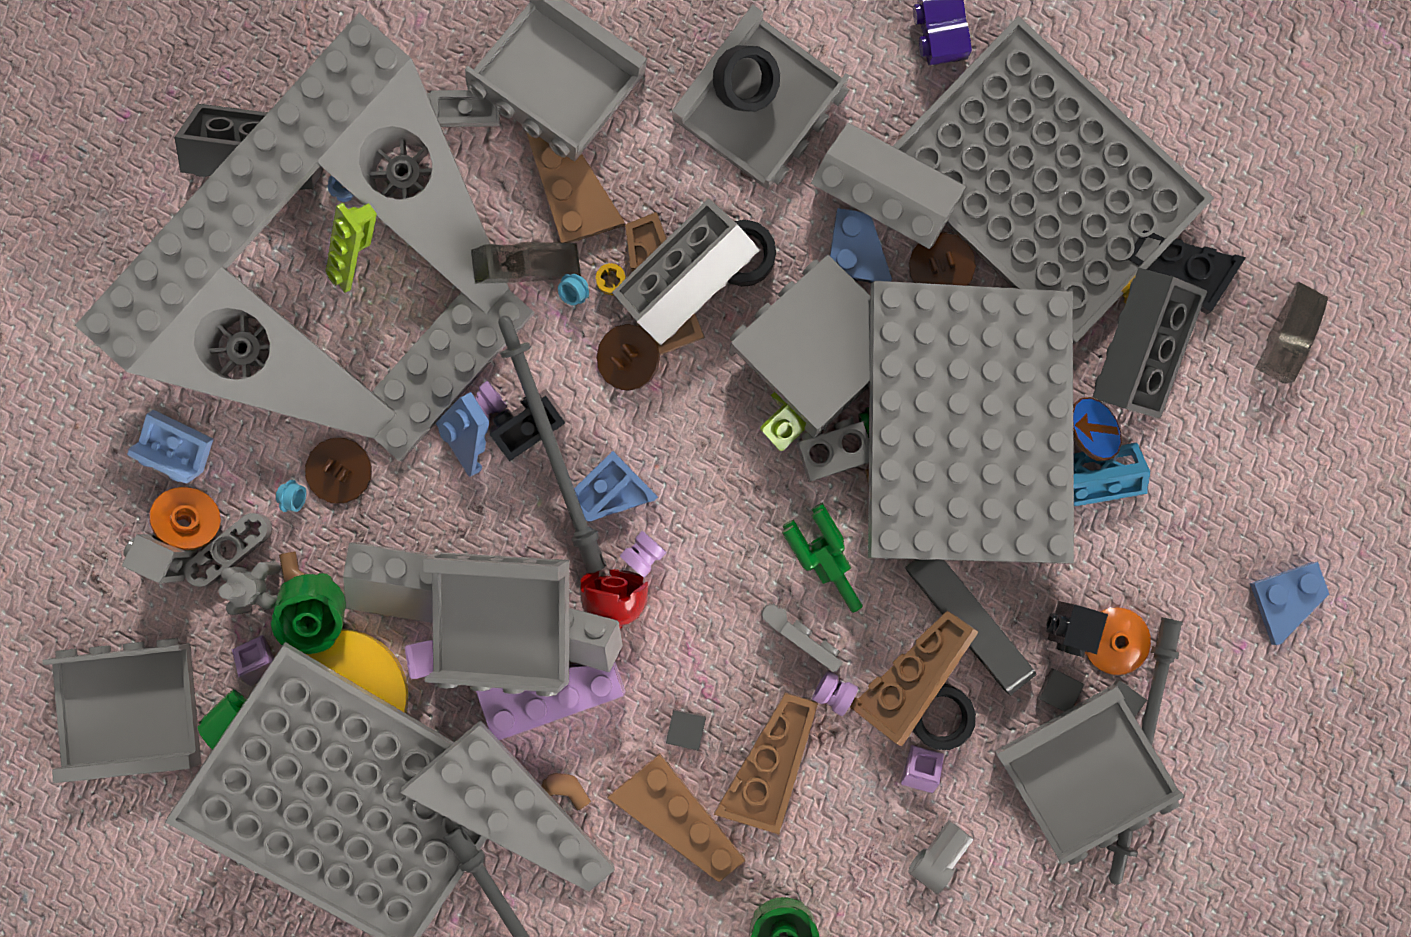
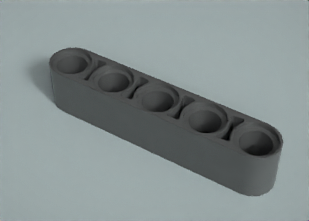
M914 559L905 567L911 578L942 615L949 611L978 631L969 649L1009 696L1013 695L1037 675L1032 666L945 560Z

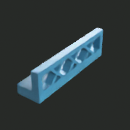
M1138 443L1121 445L1119 453L1107 461H1097L1087 456L1084 452L1073 453L1074 506L1147 494L1150 469ZM1132 455L1135 463L1124 465L1117 462L1116 459ZM1095 462L1102 465V468L1091 471L1082 466L1085 463Z

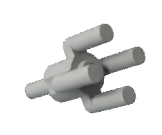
M276 561L260 562L254 567L252 572L247 571L245 567H228L223 569L221 577L226 583L220 586L219 595L229 600L226 606L227 613L230 615L248 613L252 610V605L254 604L259 605L265 610L274 609L277 595H270L266 592L265 578L268 575L278 574L281 569L280 564Z

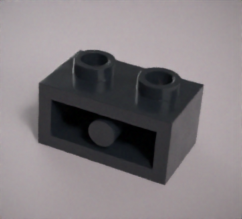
M545 389L539 395L554 432L566 423L565 414L547 389ZM525 396L520 400L522 405L513 412L506 409L492 419L494 425L491 426L490 436L509 462L541 441Z
M1058 601L1055 614L1051 613L1046 623V632L1049 633L1047 640L1057 642V650L1084 658L1086 652L1097 654L1108 614L1076 604Z

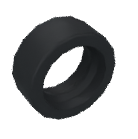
M737 45L726 50L718 58L713 70V86L717 97L724 105L734 110L756 112L767 107L776 97L780 87V70L777 61L769 51L759 46ZM743 58L755 60L759 64L762 73L758 92L749 99L738 97L731 85V74L734 66Z
M750 220L734 221L746 234L752 235L760 241L763 246L764 257L757 269L747 273L737 272L727 282L741 287L752 286L764 280L771 272L776 257L775 241L769 230L758 222Z
M944 684L935 698L948 697L959 705L962 712L959 728L948 736H936L925 728L921 717L913 729L915 735L925 745L936 750H951L961 746L971 737L976 723V712L971 700L963 691L949 684Z

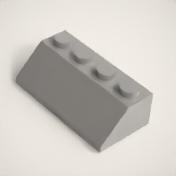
M850 123L846 124L832 144L810 183L929 249L934 246L966 189L965 185Z
M708 198L612 293L632 317L662 345L668 338L675 335L678 329L702 308L704 303L718 290L722 289L733 275L743 266L747 265L760 249L736 222Z
M360 542L349 543L343 575L346 609L433 623L432 573L423 572V558L432 554Z

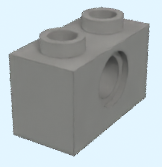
M136 534L135 538H132L124 549L123 555L125 559L122 566L157 583L181 582L185 579L184 570L187 562L198 551L195 549L183 550L161 542L155 534Z

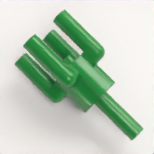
M820 503L811 509L814 513L811 516L823 536L808 544L794 519L782 526L784 528L782 534L802 568L806 571L814 569L822 584L833 581L851 613L860 610L863 605L844 573L851 569V565L843 553L845 550L844 538L824 504Z

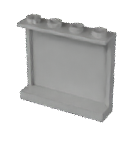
M530 0V3L473 70L469 66L466 67L465 78L467 88L474 96L479 99H487L494 104L495 109L502 116L508 119L514 118L522 124L523 129L534 138H542L549 143L550 148L557 155L564 158L567 156L575 162L644 76L647 58L565 0Z
M752 4L673 108L672 118L676 123L768 190L773 183L779 185L790 170L786 166L793 156L799 159L807 149L810 142L806 139L813 130L819 132L830 117L826 113L833 103L839 106L847 96L850 89L846 86L850 76L845 73L843 77H840L763 20V11ZM737 45L759 46L769 51L777 61L780 70V87L776 97L767 107L756 112L734 110L724 105L717 97L713 86V70L718 58L726 50ZM743 58L736 63L732 71L731 85L733 91L742 99L753 97L761 85L762 73L759 64L755 60Z
M829 255L825 256L820 262L817 259L813 260L802 272L804 276L796 284L793 281L789 282L779 292L778 296L780 298L772 306L766 303L755 314L756 320L750 326L742 325L730 337L732 342L729 354L734 356L737 353L807 423L805 430L813 438L823 431L870 386L871 296Z
M436 552L423 558V572L432 573L433 672L425 677V682L437 683L439 688L445 689L466 685L470 686V689L473 691H486L491 688H503V692L508 694H518L524 692V690L536 691L538 696L544 697L557 695L569 684V560Z
M178 638L156 640L157 647L145 648L144 642L123 644V650L111 651V645L90 647L89 654L82 655L77 654V649L55 651V658L42 660L43 665L52 664L61 758V767L52 770L53 783L184 770L201 764L190 643L178 644Z
M1114 684L995 751L1062 865L1066 862L1074 865L1084 860L1088 856L1086 851L1097 845L1100 848H1105L1119 839L1117 834L1128 828L1130 831L1142 828L1149 823L1148 817L1157 812H1160L1162 815L1171 812L1180 805L1178 800L1184 798L1183 793L1178 790L1124 701L1123 694L1118 686Z

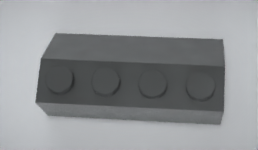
M198 103L174 137L180 172L194 174L199 177L211 176L268 112ZM320 166L299 190H313L323 172V167Z
M1138 268L1136 276L1130 284V293L1124 310L1119 315L1114 338L1107 348V357L1101 374L1096 379L1092 398L1161 419L1207 291L1178 278Z

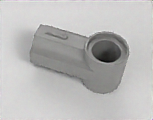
M948 820L928 849L924 848L918 853L911 863L908 873L934 893L939 894L948 885L954 873V866L974 839Z

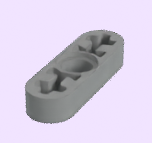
M259 513L244 515L187 562L184 570L187 581L197 587L209 586L221 578L223 569L236 566L270 537L272 532L270 520L265 515ZM250 521L261 523V526L258 528L261 533L259 536L251 534L242 540L235 535L236 532L238 535H245L251 529ZM226 540L233 541L237 547L236 555L230 560L225 559L220 553V547ZM213 560L222 565L221 568L219 565H212L207 569V578H197L196 576L199 572L197 565H208Z

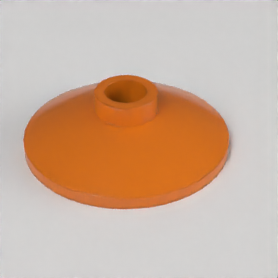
M176 487L163 492L152 504L149 514L150 526L155 536L161 542L183 550H193L208 544L216 536L221 521L220 511L214 500L206 493L191 487ZM186 520L190 525L184 527L179 525L177 521Z
M1113 607L1100 611L1108 614L1097 654L1086 652L1087 658L1097 669L1108 674L1123 675L1136 670L1146 660L1151 647V636L1146 623L1135 612L1125 608ZM1118 636L1125 638V645L1122 648H1117L1115 645V640Z

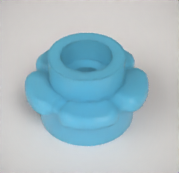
M565 274L558 285V294L568 305L581 304L589 297L588 284L583 277L577 274H572L571 276L570 274Z
M289 480L282 484L276 492V502L279 503L280 510L283 512L288 510L299 511L306 500V488L296 483L295 480Z

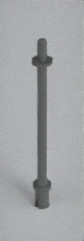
M502 316L498 324L507 349L500 352L502 358L511 357L575 528L574 537L572 538L573 545L579 548L587 573L600 571L607 564L597 542L599 535L596 529L587 525L524 352L529 350L531 346L528 342L520 344L511 318Z
M1161 617L1156 647L1152 646L1151 653H1154L1153 657L1156 660L1141 728L1151 745L1153 744L1169 666L1174 662L1175 658H1179L1180 652H1176L1181 626L1183 625L1182 621ZM1129 828L1118 834L1119 839L1117 843L1106 847L1114 852L1109 880L1114 885H1119L1123 881L1128 856L1137 857L1138 851L1130 847L1133 831H1130Z
M460 825L444 836V840L447 841L459 859L460 863L458 866L461 871L473 874L513 937H530L484 867L483 858L485 854L483 850L476 848L465 831L464 826Z

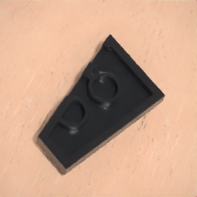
M1155 233L1148 236V238L1160 240V244L1166 239ZM1147 237L1138 238L1134 244V252L1128 258V260L1138 266L1144 261L1135 255ZM1175 239L1146 270L1172 276L1206 290L1207 293L1200 311L1207 315L1213 311L1246 257L1217 252V249L1206 246L1201 248L1186 244L1183 240Z

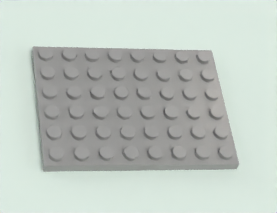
M1020 16L1013 20L893 145L896 149L966 186L946 225L1013 288L1073 292V344L1077 343L1122 296L1123 292L1121 290L1136 275L1138 268L1147 269L1214 199L1206 189ZM1155 233L1166 239L1160 244V240L1148 238V236ZM1147 237L1135 255L1144 261L1138 266L1128 260V258L1132 256L1134 244L1138 238Z
M873 281L871 283L868 558L1074 563L1072 291Z
M286 642L165 821L170 826L373 937H421L465 872L459 868V859L447 841L444 840V836L460 826V824L400 793L401 787L454 742ZM464 827L476 848L480 850L487 838Z

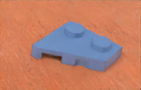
M837 208L830 257L856 281L869 283L873 281L891 282L892 277L872 217L863 212Z
M470 392L460 397L436 422L441 438L449 444L469 477L482 470V465L477 462L479 454L485 451V434L488 432L489 426L488 418Z
M614 451L574 488L584 517L588 522L655 501L658 498Z
M1310 562L1250 583L1271 645L1276 646L1282 644L1329 595L1318 562Z

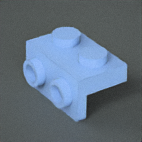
M152 410L146 414L139 442L128 449L127 455L138 460L143 466L152 467L168 475L174 481L189 483L203 473L213 438L158 411Z

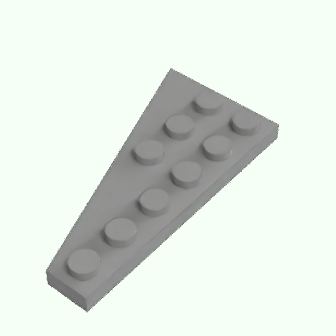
M481 720L401 787V794L588 892L615 870L614 864Z

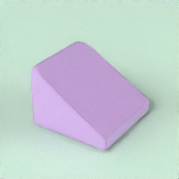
M263 635L232 649L238 677L249 686L258 683L274 659Z
M433 640L406 645L405 654L409 678L411 680L432 673Z
M911 745L901 784L933 793L940 783L944 754Z

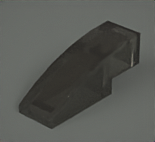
M520 242L515 245L485 244L471 250L475 284L562 279L565 274L581 276L577 243Z
M1296 282L1265 340L1268 344L1255 369L1283 384L1294 382L1313 345L1326 309L1328 297L1301 282Z

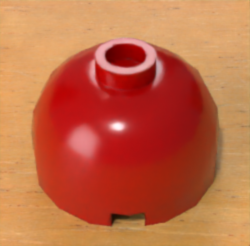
M609 569L611 576L599 577V571L584 575L580 580V598L584 612L617 620L620 629L623 625H627L639 618L648 598V582L643 583L644 577L631 571Z

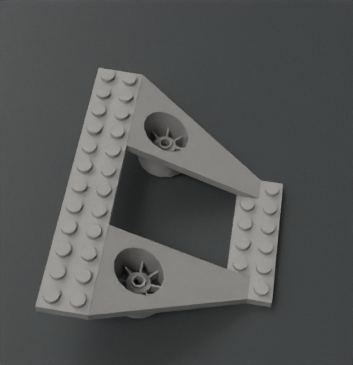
M358 13L75 326L128 373L373 438L398 461L402 462L506 346L498 324L500 317H510L516 333H518L535 312L512 293L508 287L413 60L361 13ZM406 145L419 146L422 149L412 158L407 155ZM400 147L399 156L391 159L386 155L393 148ZM429 153L432 168L420 169L419 163ZM384 157L389 162L386 171H376L378 164ZM320 166L364 205L369 203L379 219L461 291L373 391H370L227 270ZM429 175H431V178H430L429 182L427 183L426 187L424 188V187H423V184H424V178H423V176H429ZM387 178L390 184L381 194L378 193L375 179ZM396 188L402 190L403 199L389 198V196ZM421 190L417 195L409 198V194L417 193ZM248 318L257 319L262 325L254 334L249 332ZM240 321L241 332L233 335L227 330L234 323ZM265 333H267L270 345H265L260 341ZM225 334L229 337L226 348H219L220 339ZM219 353H227V356L230 358V361L224 368L221 367ZM237 364L242 365V379L236 380L228 376ZM250 365H260L262 369L251 376Z

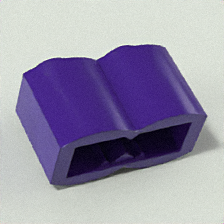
M918 0L917 4L913 5V17L915 24L921 25L923 36L919 37L921 57L926 56L929 66L967 60L972 52L964 0Z

